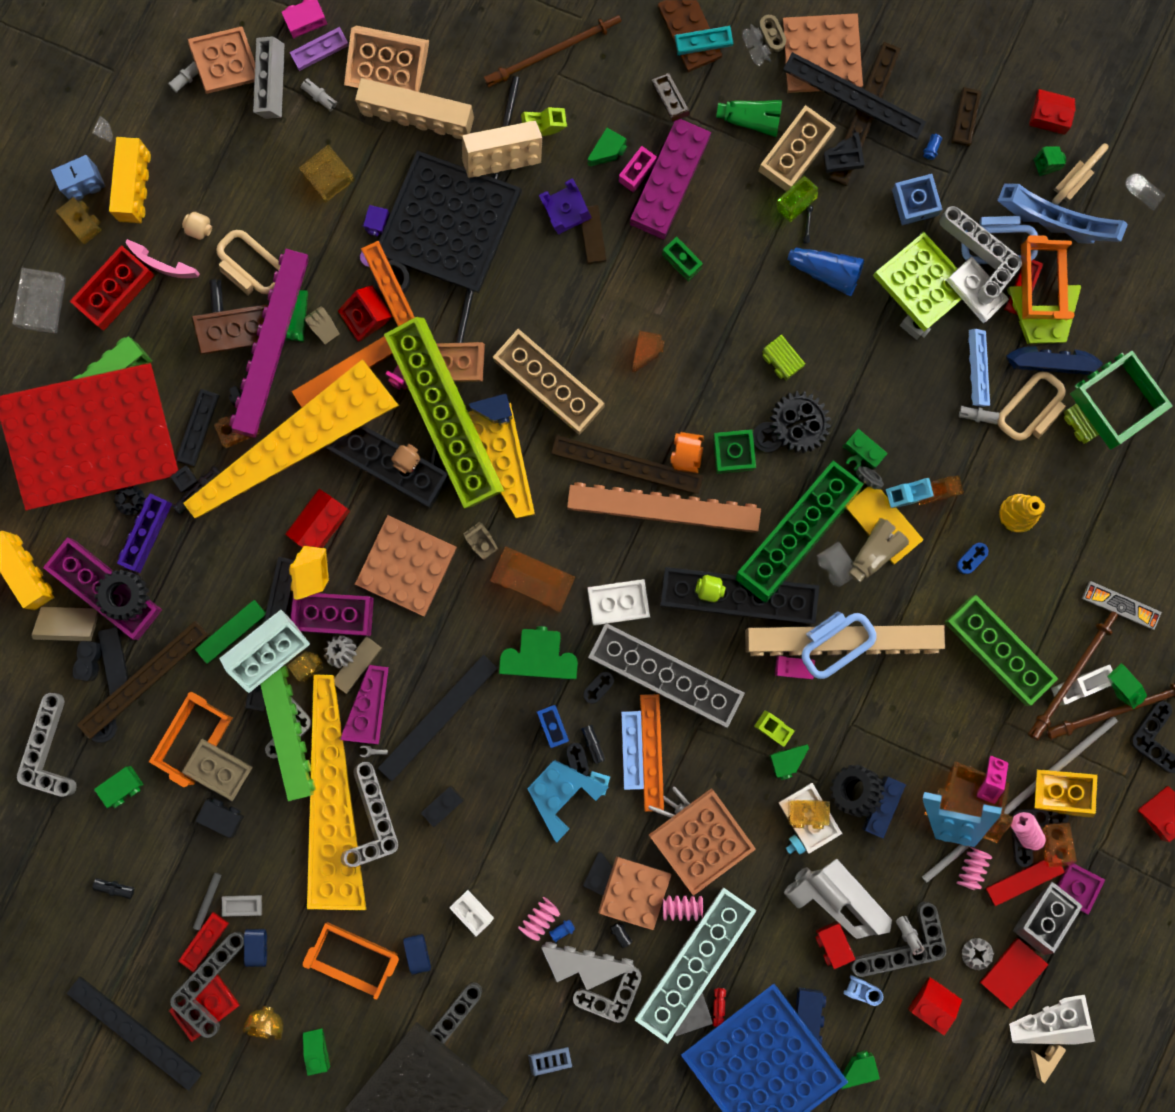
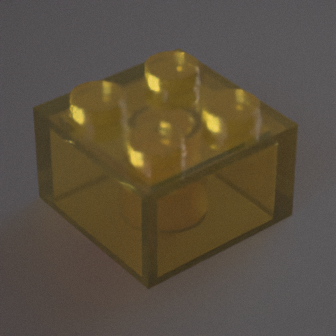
M329 145L299 167L302 175L325 203L355 180L351 171Z

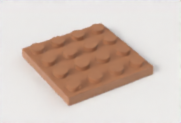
M858 14L783 18V32L786 37L784 47L785 65L793 52L861 88L863 87ZM786 73L787 93L821 91Z
M387 515L355 585L425 617L457 547Z
M712 788L649 834L693 896L756 850Z

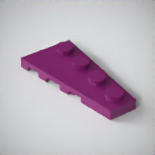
M368 665L340 740L379 744L389 667Z

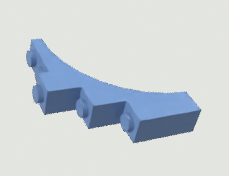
M1004 184L998 198L999 203L1014 215L1020 216L1023 222H1039L1050 232L1067 233L1078 243L1094 244L1095 241L1121 242L1128 225L1123 220L1098 218L1055 205L1033 194L1020 184Z

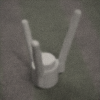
M673 787V791L682 800L684 805L682 803L677 805L664 795L663 797L666 803L675 808V813L677 814L690 803L676 787ZM648 807L650 810L672 818L675 816L659 808Z

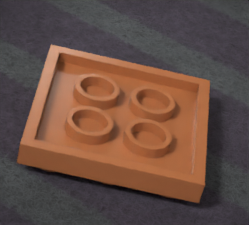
M243 27L188 39V45L206 94L255 82V61Z
M616 856L598 913L654 930L671 873Z

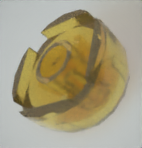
M263 1006L262 1010H255L249 1014L244 1024L243 1033L248 1032L247 1034L263 1039H268L271 1035L275 1036L274 1040H281L284 1026L283 1020L279 1014L274 1012V1008Z

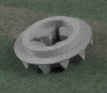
M974 938L964 945L962 958L964 963L971 969L981 970L987 968L992 963L994 953L992 946L987 941ZM974 948L978 951H983L981 954L982 961L977 957L973 958L975 955Z

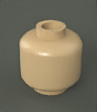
M197 212L187 214L182 223V228H184L186 235L198 240L209 236L212 231L210 219Z

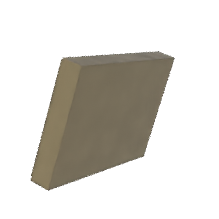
M41 607L32 632V638L35 640L91 641L99 612L94 608Z
M201 739L182 773L233 801L253 767L208 741Z

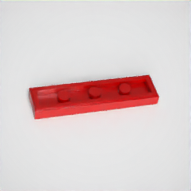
M1054 854L985 889L993 905L997 906L1065 873L1057 855Z

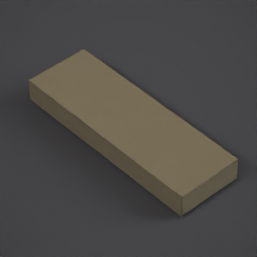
M366 636L355 650L357 655L352 656L354 662H348V667L343 666L334 678L335 686L348 694L368 668V665L371 664L381 651L382 647Z

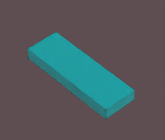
M730 26L674 36L677 55L733 46Z

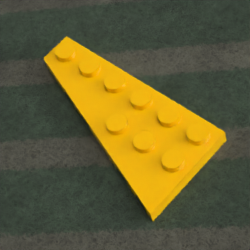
M509 403L510 409H511V413H512V416H513L512 406H511V403ZM473 411L468 412L504 489L501 494L517 519L535 515L514 416L513 419H510L509 423L499 425V423L494 424Z

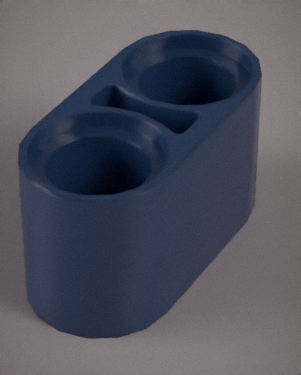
M266 929L245 930V967H266Z
M420 934L404 938V948L411 975L431 971L424 935Z

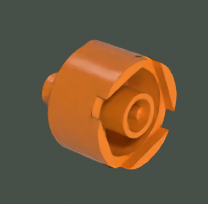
M685 432L676 433L674 439L676 452H672L671 455L672 467L675 470L698 474V468H700L703 455L701 442H704V436Z

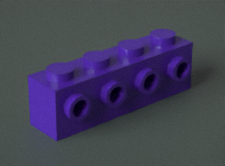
M149 494L144 500L141 513L135 520L132 532L127 537V543L119 554L117 564L141 573L172 503Z

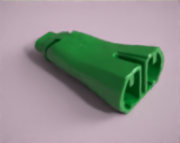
M782 100L727 101V104L718 103L716 118H722L725 122L727 121L737 126L777 137Z

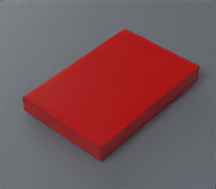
M1016 938L980 983L1007 1007L1012 1009L1049 964L1019 938Z
M219 975L196 998L218 1021L240 1006ZM185 998L178 1004L184 1006L186 1002ZM173 1008L169 1010L191 1042L201 1036ZM192 1009L191 1016L194 1019H199L200 1013L198 1010ZM206 1023V1031L213 1026V1024Z

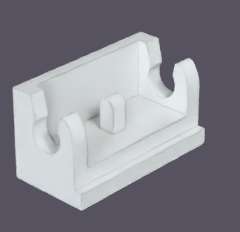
M469 890L450 906V909L475 936L482 932L494 919Z

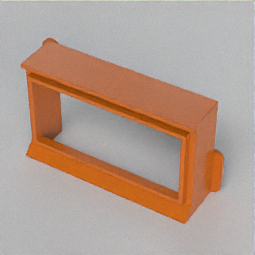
M1030 235L1021 244L1023 319H1062L1067 321L1074 318V312L1068 311L1067 248L1072 245V241L1048 240L1046 236ZM1031 250L1057 251L1059 311H1032Z
M193 692L188 693L149 760L151 764L170 774L169 779L182 787L194 785L196 781L163 762V759L195 704L221 717L208 740L209 743L217 746L233 717L211 706L204 698Z
M327 922L315 947H311L308 950L303 961V967L320 971L373 995L374 999L377 1000L388 976L393 974L399 958L397 953ZM329 931L390 958L378 987L316 960Z

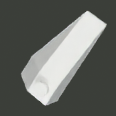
M1085 995L1061 999L1058 1004L1050 1008L1046 1006L1042 1008L1043 1011L1035 1015L1029 1014L1009 1024L1013 1043L1082 1044L1095 1041Z

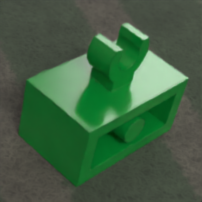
M859 429L854 432L843 446L854 455L848 458L845 463L848 465L850 461H854L856 467L853 471H857L858 467L861 466V462L874 470L888 454Z

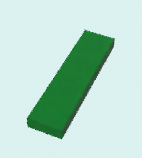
M253 600L195 650L207 664L211 663L262 620L266 612L256 600Z

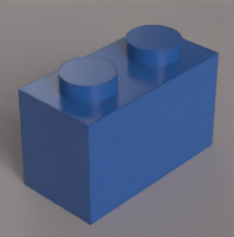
M556 705L537 712L550 748L569 741Z

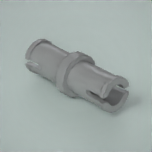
M195 62L191 63L186 69H181L180 74L168 83L173 91L177 93L186 83L193 81L192 78L198 74Z
M305 79L306 83H302L301 89L310 94L315 102L321 103L331 112L338 102L326 94L323 88L316 86L310 79Z
M960 407L959 418L975 420L977 423H980V421L995 425L998 423L999 412L985 411L980 407L978 409Z
M907 916L899 917L896 920V924L903 934V940L908 943L914 955L921 954L924 951V946H922L917 937V931L912 928Z

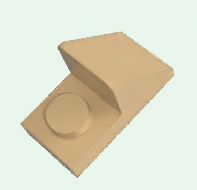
M1059 1044L1050 1045L1045 1052V1058L1031 1050L1038 1079L1046 1083L1066 1049Z

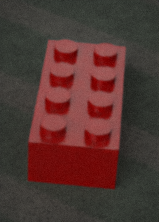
M121 245L70 302L104 331L155 275Z

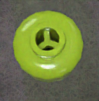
M704 575L698 579L695 593L698 594L701 600L717 602L719 597L723 598L725 586H722L721 578Z

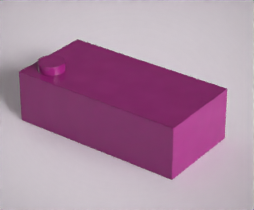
M316 593L295 600L293 595L291 620L301 632L371 636L374 598L369 596Z

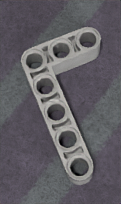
M951 206L940 217V225L995 269L977 293L978 300L981 303L989 304L1002 292L1020 269L1022 260L1016 253L959 208Z
M48 693L42 698L17 773V780L22 785L61 797L70 796L75 793L77 788L74 780L43 770L65 702L62 695ZM52 697H55L57 701L54 707L50 705ZM46 715L50 717L49 725H45L44 723V717ZM40 734L44 736V742L42 744L38 742V736ZM34 752L38 755L37 762H33L31 758ZM27 771L32 774L30 781L25 777ZM45 777H48L50 779V785L48 787L44 785ZM64 782L69 786V790L66 793L62 790Z
M362 762L356 765L353 773L375 840L344 851L341 855V862L345 867L362 865L393 854L398 849V841L374 767L369 762ZM361 766H365L368 770V774L365 777L359 772ZM368 784L374 788L372 795L366 793L365 788ZM373 803H377L380 806V811L377 814L371 809ZM380 821L386 825L384 832L378 830L377 826ZM386 840L392 843V848L389 851L384 849V842ZM368 846L374 850L372 857H368L365 854ZM349 853L355 855V862L353 864L347 861Z

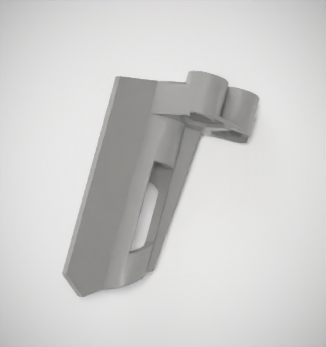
M835 859L821 870L811 871L807 867L803 868L795 876L796 881L791 883L784 891V894L797 908L803 907L814 899L856 939L890 933L892 919L838 859ZM846 906L863 925L853 926L840 912L842 907Z

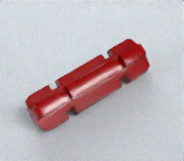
M724 988L714 989V997H716L713 1008V1015L715 1016L713 1018L714 1027L719 1026L725 1021L723 1016H725L724 997H726V990Z

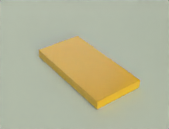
M868 486L846 508L869 536L878 520L882 518L895 526L896 529L892 534L900 531L908 538L909 545L890 559L893 565L923 541V538L896 507L891 508L888 497L881 489H873Z

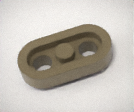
M773 15L763 16L760 20L759 29L768 48L773 52L782 51L786 44V37L778 19ZM769 24L772 28L768 29L765 25ZM778 41L779 45H774L773 42Z

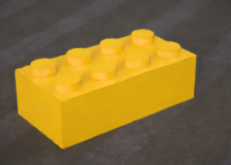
M116 137L109 212L119 222L142 223V218L145 217L143 203L144 199L147 198L145 182L149 179L147 162H150L151 154L139 138Z
M0 531V573L21 606L25 609L36 610L54 598L52 595L53 589L49 583H45L42 579L43 573L32 563L33 557L21 546L23 544L21 538L17 534Z

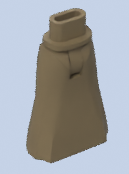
M882 518L878 520L852 564L853 568L848 574L858 583L874 574L892 557L909 545L908 538L900 531L892 534L896 528L888 520Z

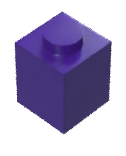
M369 205L363 225L367 234L374 237L382 235L390 216L388 209Z

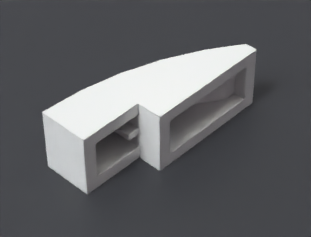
M1107 665L1078 676L1059 706L1066 705L1111 686L1107 677L1113 671L1111 666ZM1064 683L1051 688L1054 697Z

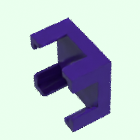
M573 178L565 182L567 188L551 196L548 191L539 195L558 235L592 218Z

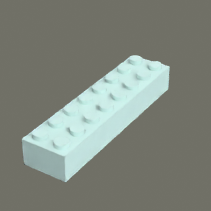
M722 887L635 1017V1021L668 1044L756 910Z

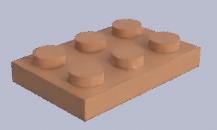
M436 343L454 382H483L484 343Z

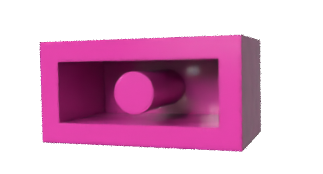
M303 0L302 3L296 6H288L282 11L293 39L327 24L317 0Z
M641 146L620 173L619 183L634 193L655 166L657 156Z

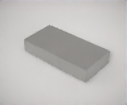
M262 895L222 897V917L262 915Z

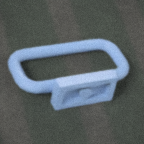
M1020 216L981 217L979 219V225L989 233L1026 232L1029 235L1038 236L1037 231L1032 226L1019 225ZM961 243L962 256L966 261L973 257L978 264H988L979 256H972L969 253V248ZM1031 250V261L1037 256L1038 250Z
M836 612L806 633L812 642L804 647L802 661L813 677L825 679L871 648L876 641V631L868 618L863 614L853 613L845 618L843 613ZM854 621L861 622L869 634L868 640L826 670H817L809 658L810 652Z

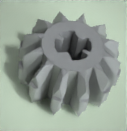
M340 635L339 637L333 636L332 642L327 641L329 646L323 649L327 652L324 657L328 660V664L341 668L342 666L348 667V662H354L352 656L357 655L354 651L357 647L353 644L352 639Z

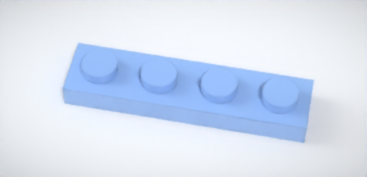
M971 329L969 330L968 338L970 345L969 361L971 363L970 379L972 382L971 398L973 405L986 407L990 406L986 331Z
M641 711L621 712L624 790L644 789Z

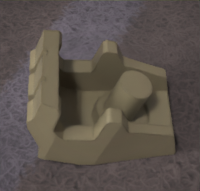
M320 306L316 309L317 311L314 310L310 313L311 315H307L305 321L320 340L327 344L340 333L326 310Z
M480 522L475 527H471L470 531L467 530L463 533L472 549L483 560L498 550L492 536Z

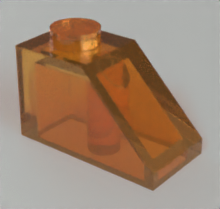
M639 331L632 368L633 372H637L656 359L659 352H663L665 341L661 340L662 335Z
M951 476L930 482L934 497L921 500L919 504L923 505L964 494L960 477Z

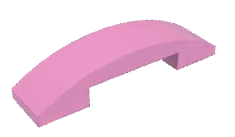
M128 239L126 240L130 250L143 263L162 274L177 278H197L200 275L196 269L178 262L176 268H173L147 256L149 251L144 246Z

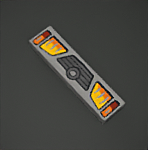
M1092 581L1088 582L1082 597L1087 602L1110 612L1114 611L1119 616L1151 630H1155L1162 613Z

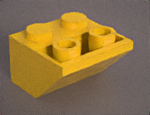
M303 546L300 553H297L294 563L290 565L289 574L292 575L291 591H293L295 600L324 590L329 581L325 548Z

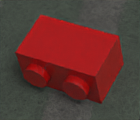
M837 921L816 930L818 936L815 939L819 948H824L826 954L823 957L827 966L831 965L833 969H836L856 960Z

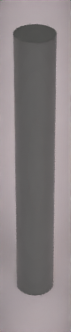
M214 872L193 926L196 930H200L222 876L219 873Z

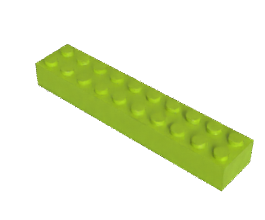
M415 317L385 333L384 336L463 507H473L503 492L504 489L425 318Z

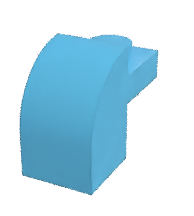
M929 478L886 489L891 508L910 505L934 497Z

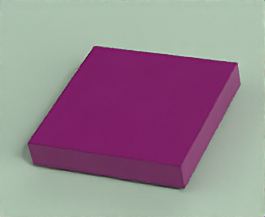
M1069 861L1064 870L1065 873L1062 874L1057 886L1083 906L1080 911L1089 915L1105 879Z

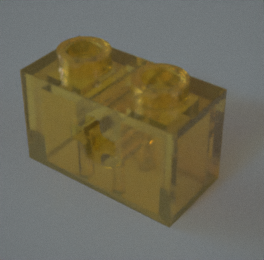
M73 197L56 212L78 239L86 244L102 231L98 226L100 221L94 214L91 216L88 214L87 210L89 208L82 200L78 202Z
M305 652L287 666L298 681L305 682L323 669L321 666L323 661L316 653Z
M788 800V823L793 824V828H805V825H812L813 829H824V825L829 826V801ZM808 809H810V812L813 813V816H810L809 820L806 816H804V813H807Z

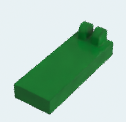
M307 290L299 291L285 341L304 342L308 300Z

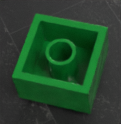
M752 430L713 434L716 474L754 471L756 469Z

